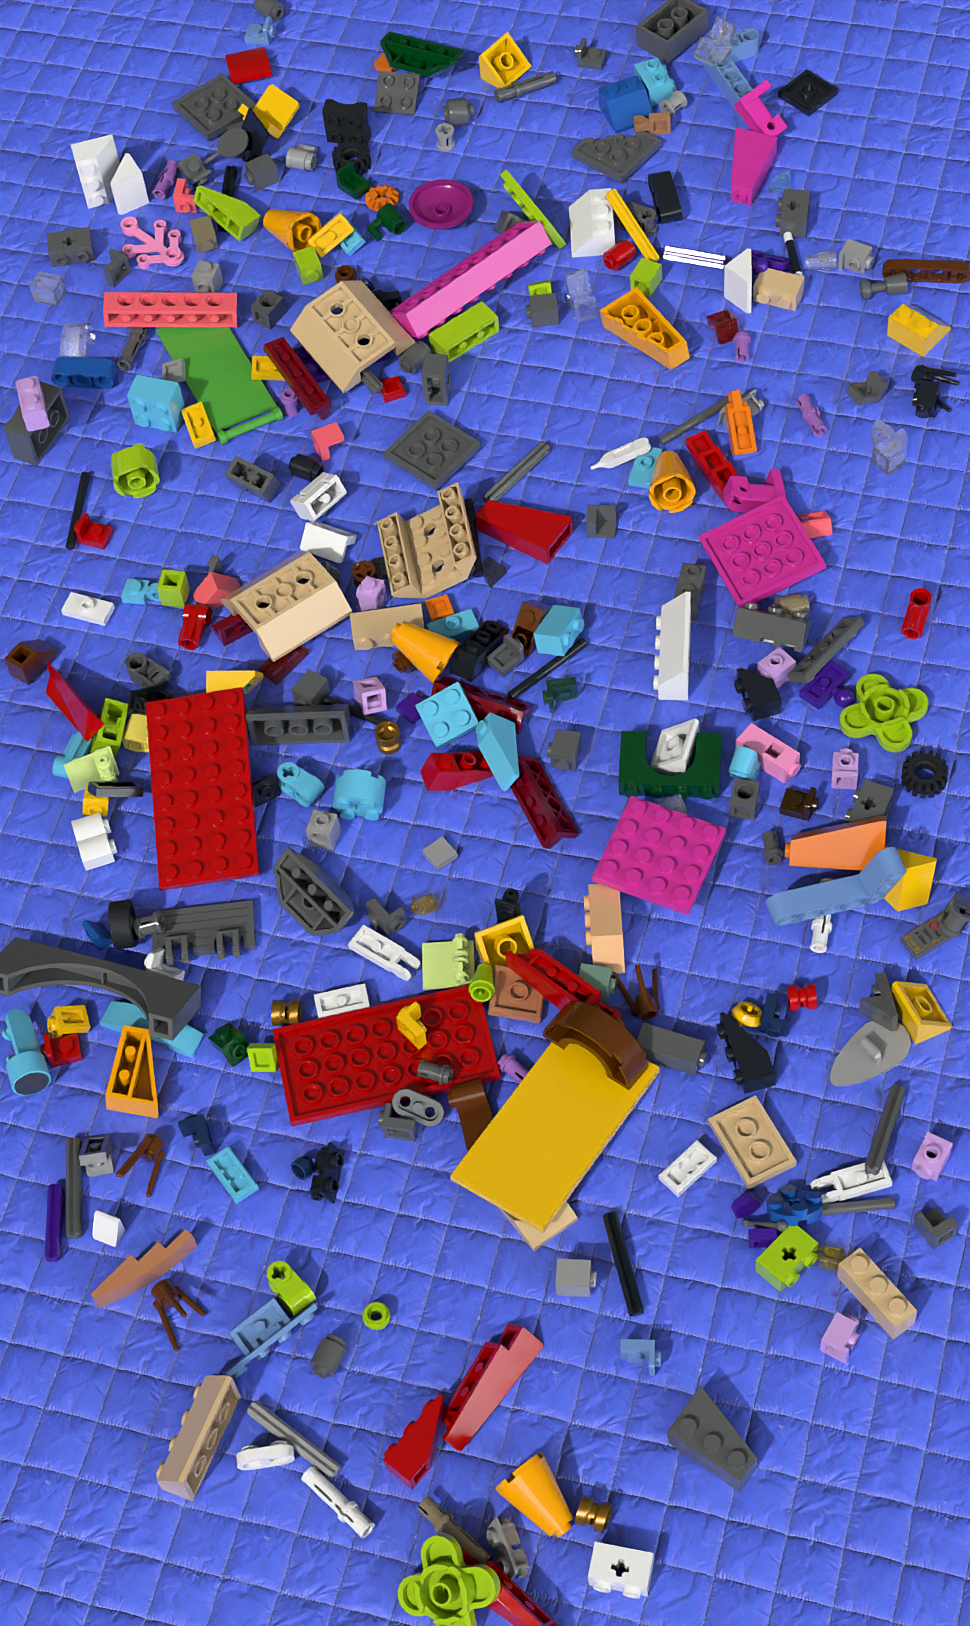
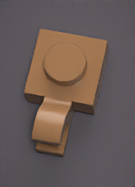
M670 112L649 113V118H645L642 115L633 116L635 132L649 131L651 135L671 134Z

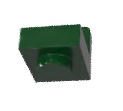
M350 161L336 171L338 188L355 200L371 187L368 180L355 172L354 164Z
M229 1022L217 1028L208 1037L212 1046L224 1054L232 1067L248 1057L247 1047L249 1043L243 1033Z

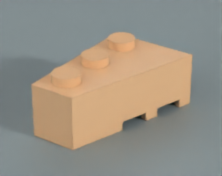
M588 884L589 895H584V910H590V912H585V928H591V930L585 931L586 946L592 945L593 965L603 964L608 968H612V971L616 974L625 973L620 891L601 884Z

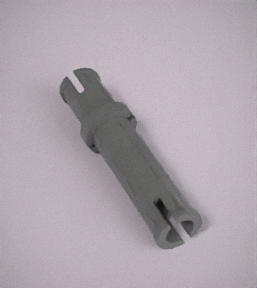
M553 71L524 81L511 82L508 86L494 90L495 99L499 103L510 98H520L525 93L556 84V76Z
M134 327L130 330L128 342L117 362V366L121 370L128 371V369H131L141 343L146 340V333L149 327Z

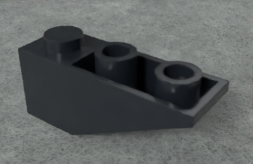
M489 620L484 622L456 648L450 673L472 682L482 673L487 665L486 657L498 648L504 639L503 636L508 633V629L500 626L497 622Z
M724 1012L720 1013V1023L716 1024L720 1040L725 1039L727 1047H724L726 1058L729 1063L733 1062L734 1064L733 1077L736 1085H741L744 1094L775 1086L776 1073L767 1050Z

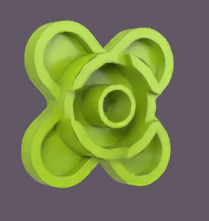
M867 674L862 676L856 684V697L859 703L850 705L841 712L839 726L841 731L849 737L862 738L873 734L876 736L880 746L886 751L902 752L912 742V729L909 723L919 720L926 715L928 698L919 689L905 688L897 691L890 687L888 681L883 676Z
M438 1533L428 1538L422 1545L421 1560L423 1572L414 1573L401 1581L398 1587L399 1603L412 1616L428 1615L434 1619L433 1623L435 1626H477L474 1609L484 1608L498 1598L501 1588L499 1577L487 1565H465L458 1541L449 1534Z

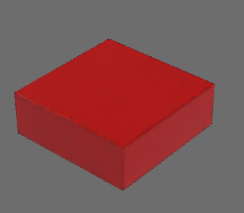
M399 376L380 381L383 384L380 393L385 403L406 397V391Z

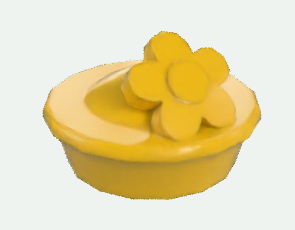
M739 1002L731 1010L733 1018L740 1027L743 1025L757 1027L762 1023V1011L755 1004Z

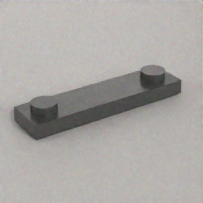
M843 617L787 675L790 682H811L820 669L846 642L857 635V631L864 625L862 618Z

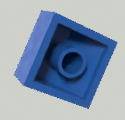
M637 75L598 88L599 108L615 134L634 128L633 116L642 115L645 118H649L648 114L653 113L646 88Z

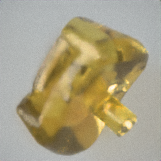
M433 893L418 899L416 897L412 898L411 910L416 915H426L438 909L437 899Z
M823 1245L816 1251V1254H818V1266L827 1271H838V1264L846 1258L842 1248Z

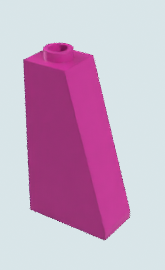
M736 128L731 177V201L752 205L777 154L776 136Z

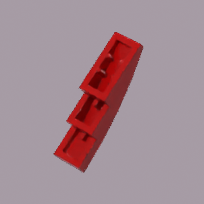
M704 430L686 438L684 443L709 484L726 505L723 489L729 477L738 476L731 462L726 461L719 446H714L707 431ZM734 500L735 503L741 504L738 500Z

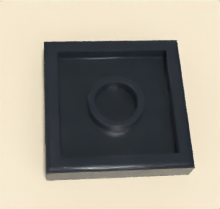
M807 69L778 91L779 98L807 116L812 115L838 95L836 87Z

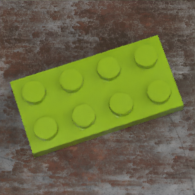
M506 169L500 174L505 181L502 186L531 221L541 222L551 245L555 243L559 249L563 248L566 245L565 241Z

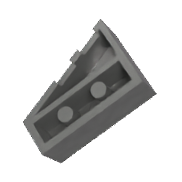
M745 602L744 605L741 604L737 607L732 636L756 642L774 643L773 646L782 647V645L795 647L794 651L801 653L808 645L812 618L807 617V613L801 611H792V614L784 613L783 608L769 606L768 609L759 608L758 603Z
M700 1385L667 1431L668 1443L741 1492L757 1469V1457Z

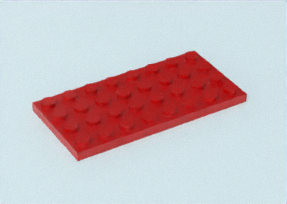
M240 687L147 702L146 717L159 888L161 891L260 876L244 690Z
M469 985L272 1029L292 1127L386 1106V1103H392L393 1094L403 1087H408L430 1096L451 1091V1086L480 1077L484 1083L501 1079L483 1002H478L471 997ZM414 1002L420 1005L422 1016L418 1020L423 1023L427 1030L425 1032L427 1044L421 1049H418L398 1029L396 1019L402 1008L410 1006ZM421 1060L444 1066V1064L449 1065V1068L453 1069V1077L450 1084L440 1085L438 1081L418 1077L417 1070ZM404 1096L401 1098L400 1102L410 1100V1098Z

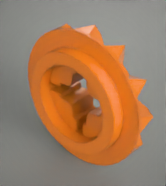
M377 184L376 188L370 187L369 192L365 193L366 205L374 211H378L385 204L391 203L396 206L399 202L398 191L395 190L394 186L388 187L387 184L384 186Z

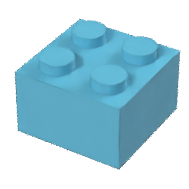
M136 375L127 393L135 425L177 433L184 419L181 409L185 408L179 383Z

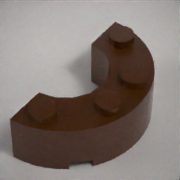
M567 1003L543 1030V1037L563 1050L570 1043L577 1044L588 1050L601 1062L606 1070L607 1077L628 1090L632 1088L648 1069L646 1051L625 1028L624 1022L616 1016L611 1017L595 1003Z

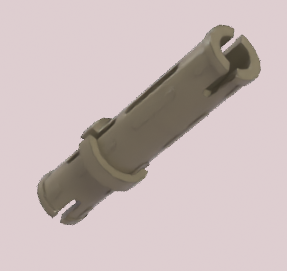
M427 1496L419 1504L417 1511L431 1522L437 1533H446L453 1536L458 1541L461 1549L464 1548L479 1564H485L493 1559L478 1542L454 1520V1516L450 1512L447 1513L431 1496Z

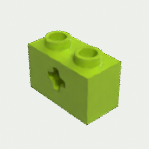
M105 698L99 710V718L104 725L94 735L90 753L110 746L115 758L123 736L128 709L127 703Z
M788 1226L756 1259L755 1271L781 1293L786 1286L790 1288L797 1282L800 1277L799 1273L805 1267L810 1268L819 1257V1243L799 1226Z

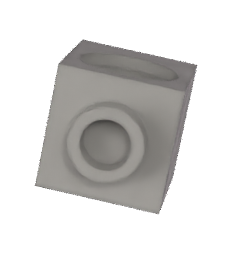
M313 810L306 828L309 845L334 851L341 832L338 815Z

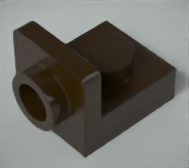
M811 787L809 793L786 788L779 808V814L809 821L811 813H816L820 798L816 797V788Z

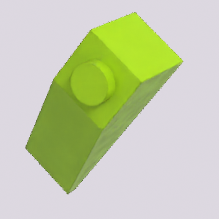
M201 185L197 186L193 202L239 242L257 230L261 215L246 202Z

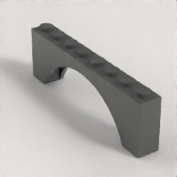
M15 937L0 952L1 995L11 996L28 989L49 985H83L104 989L118 994L135 1004L148 1022L150 1035L172 1041L201 1008V985L18 937Z

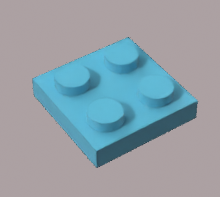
M459 682L415 705L438 749L473 731L479 723Z

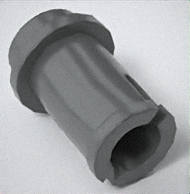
M767 831L762 834L765 850L763 859L770 865H776L782 861L783 851L779 847L778 833Z
M421 1060L418 1066V1077L438 1081L440 1085L450 1084L452 1080L453 1069L449 1068L447 1064L441 1066Z

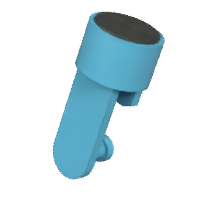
M12 1009L5 1017L7 1027L2 1031V1036L6 1040L12 1041L16 1055H9L6 1058V1070L14 1093L18 1095H33L41 1092L50 1084L51 1076L45 1057L40 1051L30 1017L22 1010Z

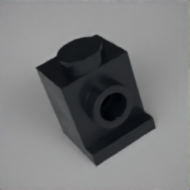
M916 379V392H914L912 406H916L915 415L919 418H935L940 395L939 382Z

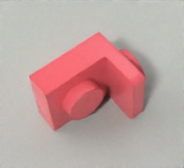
M177 178L173 194L176 212L196 213L197 205L193 202L194 195H191V189L187 188L186 179Z

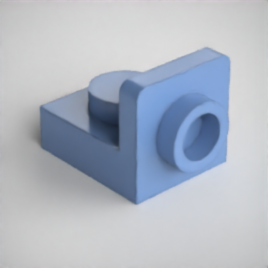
M267 16L264 25L249 23L244 37L245 43L269 46L272 37L274 38L276 33V27L272 23V18Z
M620 1339L621 1359H626L629 1363H641L643 1360H649V1376H655V1367H661V1350L655 1349V1340Z

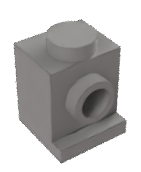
M848 239L839 253L838 270L842 271L843 268L865 274L867 269L870 270L874 263L872 246Z

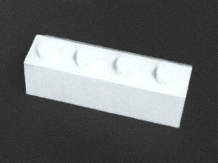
M685 592L662 605L661 616L656 617V630L661 631L660 635H656L655 650H660V654L655 655L654 669L659 670V675H654V690H658L659 700H688L691 592Z

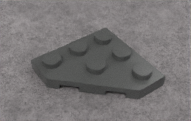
M645 131L636 132V135L623 137V134L608 135L606 139L593 140V137L584 138L571 151L572 158L622 184L661 147V140Z

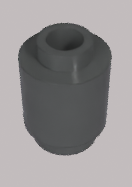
M255 0L254 8L257 13L265 18L267 16L271 17L272 22L278 21L283 16L284 6L277 0Z
M419 341L410 346L399 357L400 368L406 373H416L424 364L425 354H431L428 345Z
M327 1334L326 1338L322 1339L309 1363L313 1368L312 1372L323 1379H327L328 1376L334 1377L347 1353L345 1350L347 1343L338 1336Z

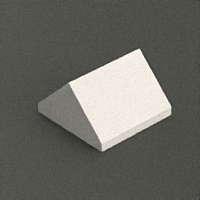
M125 153L110 183L117 211L120 215L149 204L142 172L131 155Z
M746 249L724 266V297L744 312L751 313V249Z
M695 718L661 731L650 764L654 771L670 776L681 774L690 768L696 751V733H699V721Z

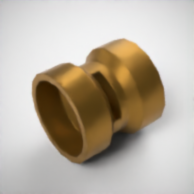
M391 721L379 723L375 728L378 750L385 755L395 754L401 748V738L397 724Z
M273 1000L271 1008L272 1025L282 1026L284 1023H289L290 1025L301 1023V1001L291 1000L290 1002H283L282 1000Z
M583 1495L576 1513L575 1524L581 1526L591 1525L595 1531L604 1533L610 1519L612 1504L607 1502L599 1504L592 1497Z

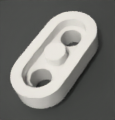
M275 1441L270 1446L260 1448L256 1445L245 1446L236 1455L237 1468L241 1470H255L285 1465L295 1460L294 1448L292 1445H288L286 1441Z

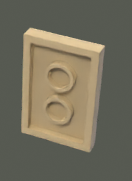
M756 1095L708 1118L709 1126L748 1190L796 1166V1159Z

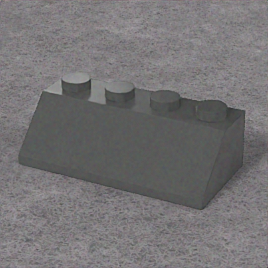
M348 704L286 705L283 707L261 706L250 708L246 714V722L253 746L350 742L351 715Z

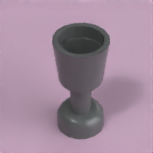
M905 272L885 277L884 282L870 284L868 280H860L861 299H870L872 293L885 291L887 295L907 294L908 284Z

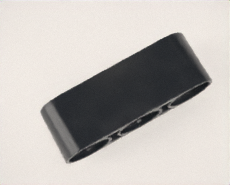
M670 171L648 174L649 190L659 223L665 224L681 221V205Z

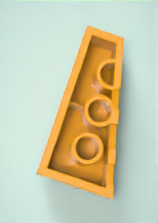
M637 287L599 310L604 328L670 370L690 358L687 341Z

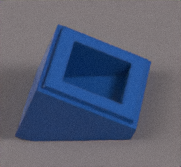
M89 920L82 922L87 937L99 951H103L112 944L110 932L103 924Z

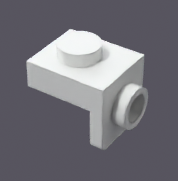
M158 948L147 955L144 962L145 971L183 981L185 971L163 963L165 949Z

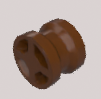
M359 561L352 568L356 588H358L366 576L377 578L375 566L370 561Z

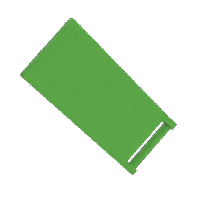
M160 327L156 329V333L172 361L180 358L185 361V383L196 402L202 401L211 427L221 445L228 443V440L272 421L276 420L278 422L283 420L280 408L275 404L261 380H251L252 364L229 327ZM271 410V412L268 414H265L261 417H258L254 420L246 422L225 432L223 431L228 427H231L247 419H250L252 417H255L259 414Z

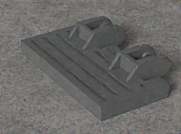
M251 900L163 910L161 912L166 922V932L162 934L159 932L152 933V951L158 948L165 949L167 965H174V949L177 948L182 949L181 959L183 963H190V947H193L194 957L216 954V944L218 959H225V943L233 942L232 952L234 957H241L240 941H244L245 951L256 950L254 903Z

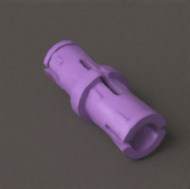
M169 160L164 171L158 176V183L152 191V194L157 199H164L168 189L175 182L174 178L179 170L178 162L175 160Z
M808 394L800 395L798 397L799 400L796 399V404L802 412V419L809 425L815 437L823 436L827 432V427L820 417L819 409L814 407Z

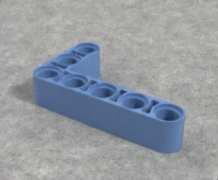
M745 28L707 42L703 46V66L732 107L739 102V99L753 90L734 63L755 56L759 52V32L754 28Z
M889 847L878 852L857 875L780 892L770 896L765 903L776 926L793 924L875 904L891 891L907 871L896 848Z

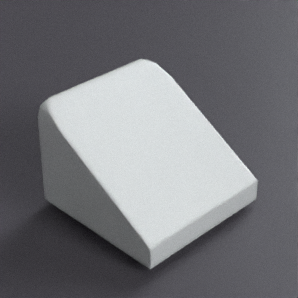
M96 1210L93 1221V1238L116 1247L125 1232L120 1218Z

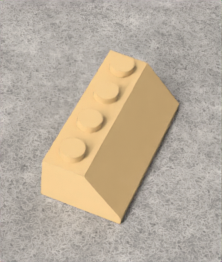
M227 1375L205 1376L203 1383L197 1385L193 1395L194 1402L191 1408L187 1409L183 1414L181 1430L178 1436L175 1435L170 1442V1453L166 1462H161L158 1467L156 1478H158L157 1482L162 1490L190 1501L194 1500L241 1398L232 1377Z

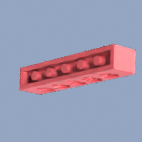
M104 292L105 327H237V293Z

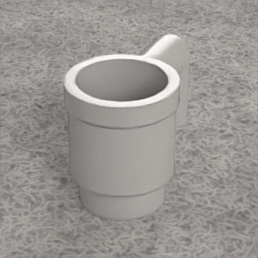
M299 144L297 148L291 146L286 156L287 168L313 171L317 160V147Z

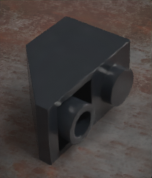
M743 668L737 669V679L734 680V687L737 694L741 693L743 697L742 705L745 713H750L753 721L780 714L782 699L774 681Z

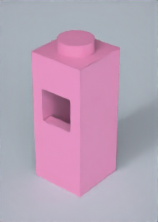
M752 723L736 739V746L747 747L758 753L757 755L761 762L760 769L784 784L790 777H795L801 768L799 752Z

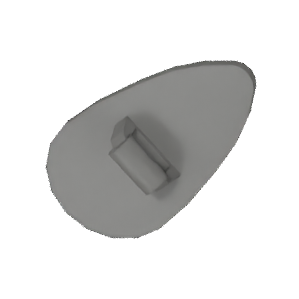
M873 1021L862 1026L836 1057L830 1073L831 1084L834 1086L859 1084L879 1076L903 1062L908 1056L911 1047L910 1035L905 1027L897 1022V1031H890Z

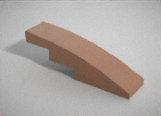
M185 1229L167 1248L157 1242L139 1261L130 1255L91 1293L95 1304L101 1308L125 1298L168 1272L197 1247L193 1235Z

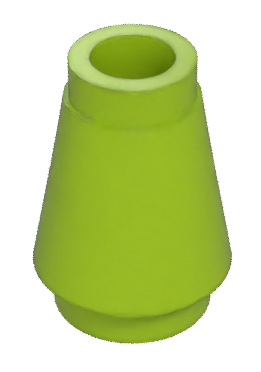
M485 963L478 965L469 985L471 997L478 1002L488 1001L495 993L492 967Z

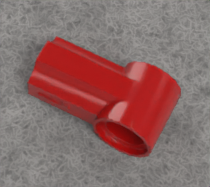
M917 588L910 594L908 608L901 628V634L908 639L915 640L922 637L927 616L930 614L932 596L927 589Z
M185 604L182 615L183 625L179 634L178 644L186 650H194L199 647L204 628L208 627L211 622L212 610L210 606Z

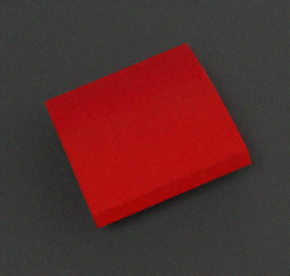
M265 47L225 55L230 79L234 84L272 76Z

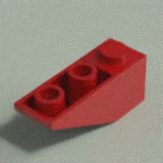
M482 752L430 753L420 771L427 791H450L494 776Z
M441 1394L435 1400L430 1399L422 1409L423 1414L416 1422L414 1420L411 1421L404 1429V1436L397 1444L395 1442L392 1443L384 1453L385 1458L383 1461L386 1469L411 1490L414 1489L432 1466L442 1422V1414L445 1410V1402Z

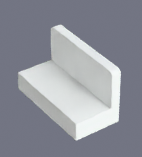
M318 521L307 522L300 549L309 551L311 554L342 563L347 545L355 544L357 535Z

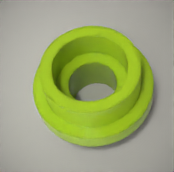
M373 1302L365 1307L362 1318L364 1324L369 1329L381 1330L388 1325L391 1315L389 1308L385 1304ZM374 1314L382 1315L381 1319L377 1321L373 1320L372 1316Z

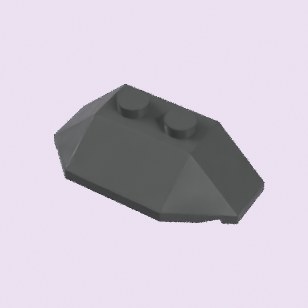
M289 847L286 848L273 866L274 874H276L279 903L311 936L340 932L354 914L352 898L319 865Z

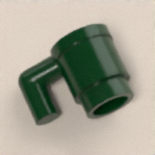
M388 203L378 210L376 219L367 226V231L376 241H380L383 238V234L378 230L379 227L384 225L389 232L398 235L406 229L407 222L396 207Z

